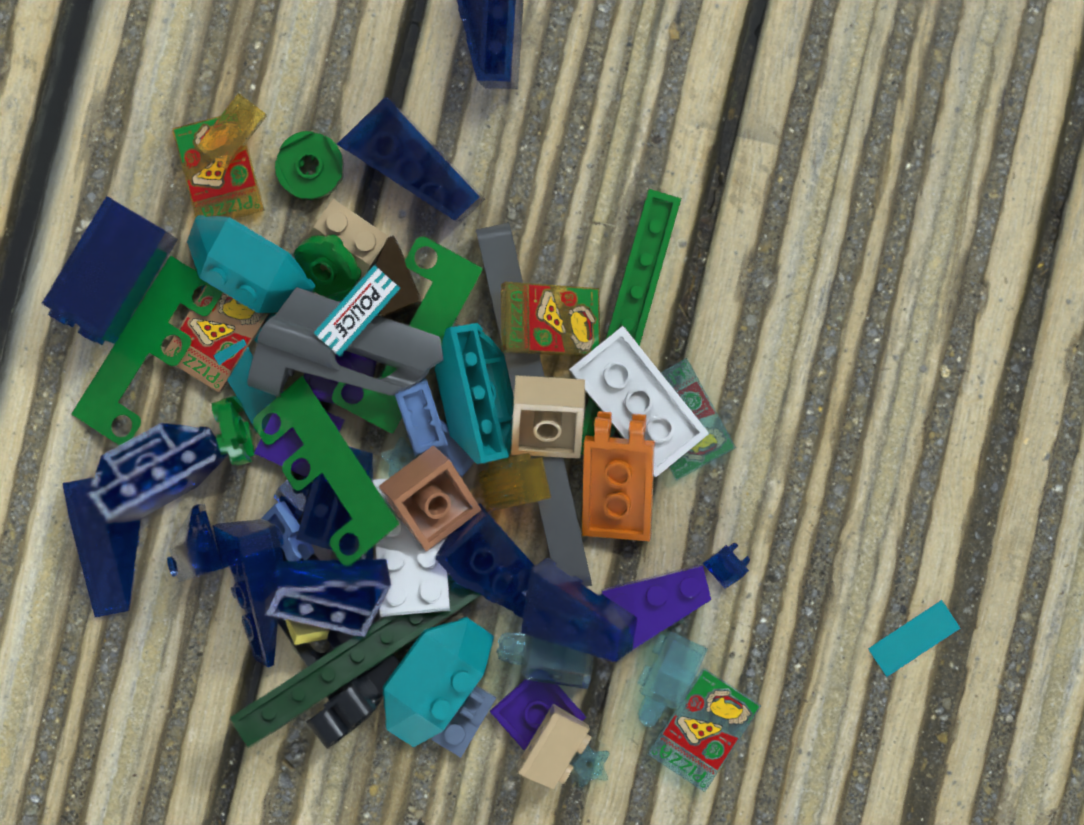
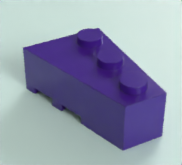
M702 565L601 589L618 658L626 655L711 600Z

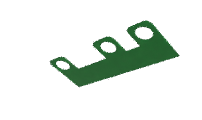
M419 237L410 249L405 263L408 269L432 281V284L409 326L439 336L442 345L446 329L454 324L484 268L427 237ZM427 246L435 250L437 262L432 268L423 269L416 264L415 253L421 247ZM387 365L380 379L391 375L397 368ZM339 382L332 394V400L336 405L391 434L395 432L402 419L395 395H387L363 388L364 396L362 400L356 404H349L344 401L341 395L345 383Z
M170 255L71 414L121 447L127 446L139 429L141 418L118 403L149 353L170 366H176L191 345L190 336L168 323L179 304H183L201 316H207L212 312L222 296V291L200 279L197 271ZM202 285L209 286L213 291L212 301L207 306H197L193 301L195 289ZM170 335H176L182 341L181 351L173 357L166 356L162 351V342ZM120 415L128 416L132 422L131 431L124 437H118L112 431V422Z
M301 376L280 394L281 397H277L254 417L253 426L267 445L273 444L289 429L294 428L304 445L284 461L282 471L295 490L304 489L321 473L324 474L352 518L330 539V546L340 562L345 566H349L400 523L304 377ZM276 413L281 420L280 429L275 434L268 435L262 429V420L267 414ZM299 458L306 459L310 464V473L304 480H296L291 474V466ZM353 533L359 540L358 550L353 555H344L339 549V541L344 534Z

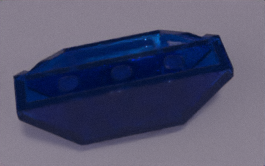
M160 423L101 455L88 496L107 524L138 521L197 488L228 456V453L221 454L216 436L209 427L199 426L197 428L188 425Z

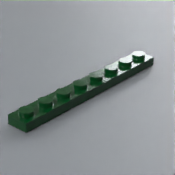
M464 565L448 575L450 611L385 616L231 716L229 720L247 748L250 749L416 640L423 630L439 625L480 598L483 593Z

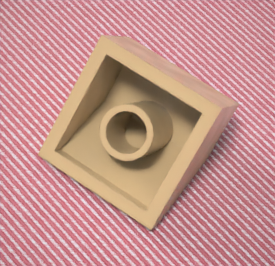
M334 199L331 200L309 237H326L333 234L343 241L344 246L352 254L357 266L361 270V278L357 281L356 285L374 265L376 266L385 242L389 237ZM320 265L323 271L328 270L330 273V270L325 265Z
M515 376L511 455L580 459L585 379Z
M552 704L518 761V773L552 789L555 788L558 782L564 784L574 767L569 764L576 752L579 754L584 752L591 739V736L587 734L590 730L589 725Z

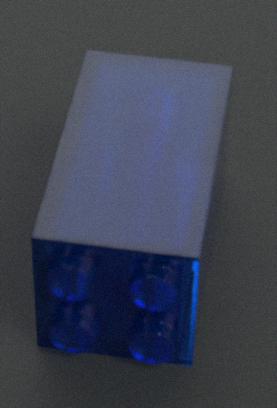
M106 196L41 304L50 308L47 315L64 325L67 324L74 328L75 324L80 326L77 333L90 341L101 345L105 341L115 344L178 239Z

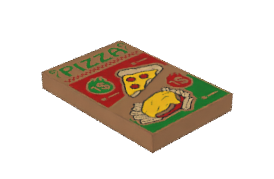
M205 286L195 302L197 306L204 307L212 301L213 291L209 286ZM222 292V296L209 315L201 316L190 310L182 322L179 330L190 336L191 345L180 363L176 366L221 393L245 350L251 346L271 313H257ZM174 335L164 351L166 356L173 357L181 351L182 341L178 336ZM244 339L247 344L245 347L221 365L217 363L214 357L215 354Z

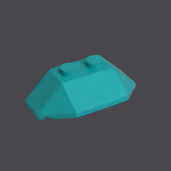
M198 215L195 218L187 244L198 276L203 281L257 313L278 312L296 287L313 293L316 285L311 279H307L301 266L288 251L230 217H205L204 215Z
M478 323L446 329L441 345L443 361L435 365V373L450 436L477 464L509 457L512 444L514 395L504 353L482 331L483 329Z
M467 616L458 619V621L423 630L383 686L385 727L387 731L412 747H416L442 732L483 677L494 635Z

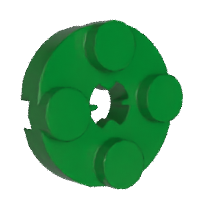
M302 131L293 134L282 143L277 155V161L275 162L276 176L283 188L300 200L322 199L330 195L343 180L344 159L340 149L331 138L312 131ZM307 157H311L312 161L314 158L319 161V165L315 167L316 172L312 175H309V172L304 174L300 169L305 165L303 160Z
M336 235L309 237L294 251L296 262L303 269L307 279H311L316 285L313 293L316 292L326 298L340 301L350 293L361 278V270L357 266L354 257L344 246L343 241ZM320 265H325L330 270V273L328 270L323 271Z
M236 396L223 398L212 403V412L216 422L220 425L221 433L217 434L216 439L221 454L228 453L231 464L233 466H240L252 462L250 457L254 456V444L249 422H243V419L239 416V412H243L244 408Z

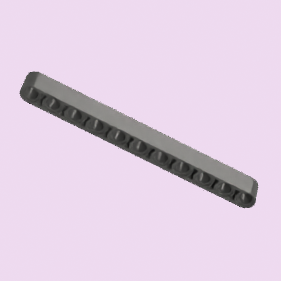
M507 222L476 229L514 395L515 376H545L539 351L530 350L528 301L527 303L524 301L526 299L524 297L525 288L510 223ZM514 291H522V294L517 293V298L522 299V301H514L510 294ZM511 303H512L518 310H520V304H522V314H520L519 312H517L514 307H513V312H512V310H511ZM512 315H513L519 322H520V317L522 316V326H520L514 319H513V324H511V323H512ZM511 327L522 328V331L512 330ZM514 331L517 338L522 339V342L512 341L510 339L511 332ZM528 456L558 592L562 593L592 586L564 459L561 457Z

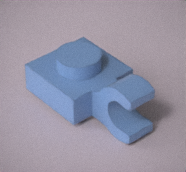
M285 501L275 504L257 522L274 550L282 548L286 559L291 565L296 564L301 558L304 561L308 560L314 554L312 545L307 540L297 536L302 528Z

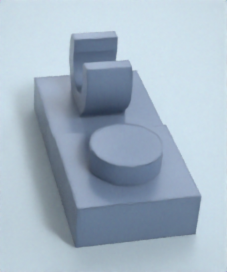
M476 685L446 728L433 736L432 741L462 757L497 697Z

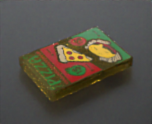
M238 111L172 128L195 218L198 215H204L205 217L222 216L236 219L265 211Z
M520 282L501 283L502 352L585 357L600 344L599 288Z

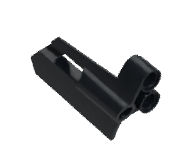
M315 553L308 560L304 561L301 558L294 565H291L286 559L284 569L280 571L279 575L309 570L320 594L318 606L329 629L327 641L330 643L329 649L324 653H319L309 643L294 645L283 615L276 582L273 589V604L271 607L272 615L307 667L371 626ZM394 654L327 697L329 701L323 705L324 709L306 721L326 749L357 728L377 709L383 699V686L400 663Z

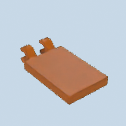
M598 411L594 424L595 436H586L584 440L582 536L650 542L652 535L655 441L645 440L646 415L632 414V420L629 423V439L611 438L612 412Z

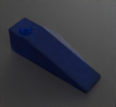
M135 470L62 483L68 517L94 617L130 611L135 576L134 567L140 540L141 516L144 511V498L139 471Z
M479 502L478 505L481 511L450 533L434 558L457 584L479 593L485 599L505 607L522 619L549 632L574 609Z
M205 504L192 506L169 549L171 556L167 557L168 567L172 577L177 576L179 582L224 569Z
M264 519L212 525L223 568L229 567L235 580L234 587L230 588L234 599H237L241 608L245 609L246 612L242 616V624L256 661L266 667L274 666L283 568V554L281 546L284 545L283 535L275 524Z

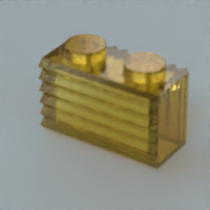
M530 453L489 462L490 469L478 473V476L481 478L479 481L482 484L481 490L484 491L482 496L485 498L484 503L487 505L485 509L488 512L551 498L543 457L531 459Z

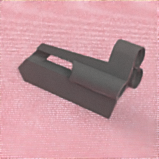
M296 287L276 316L270 318L261 329L258 336L259 343L255 350L247 383L252 388L281 397L280 394L289 376L293 377L295 370L379 393L395 395L399 391L407 390L419 383L427 376L429 369L443 361L440 337L376 315L345 350L397 368L395 372L385 378L376 379L340 366L335 359L336 353L314 334L316 329L341 302Z

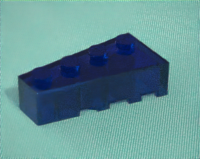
M388 97L381 100L337 143L338 146L361 159L454 221L462 222L485 200L403 110Z

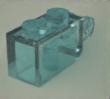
M539 626L536 628L528 627L527 634L505 632L498 639L499 647L496 651L498 659L501 662L522 665L521 673L526 680L583 689L589 688L596 637L588 636L586 633L579 631L565 633L554 631L550 627Z
M668 629L666 635L659 634L652 649V653L656 654L651 667L648 665L644 666L637 681V684L641 685L640 693L644 695L640 705L641 709H638L639 713L637 714L639 721L644 726L653 727L654 724L656 725L666 706L671 709L682 706L708 648Z

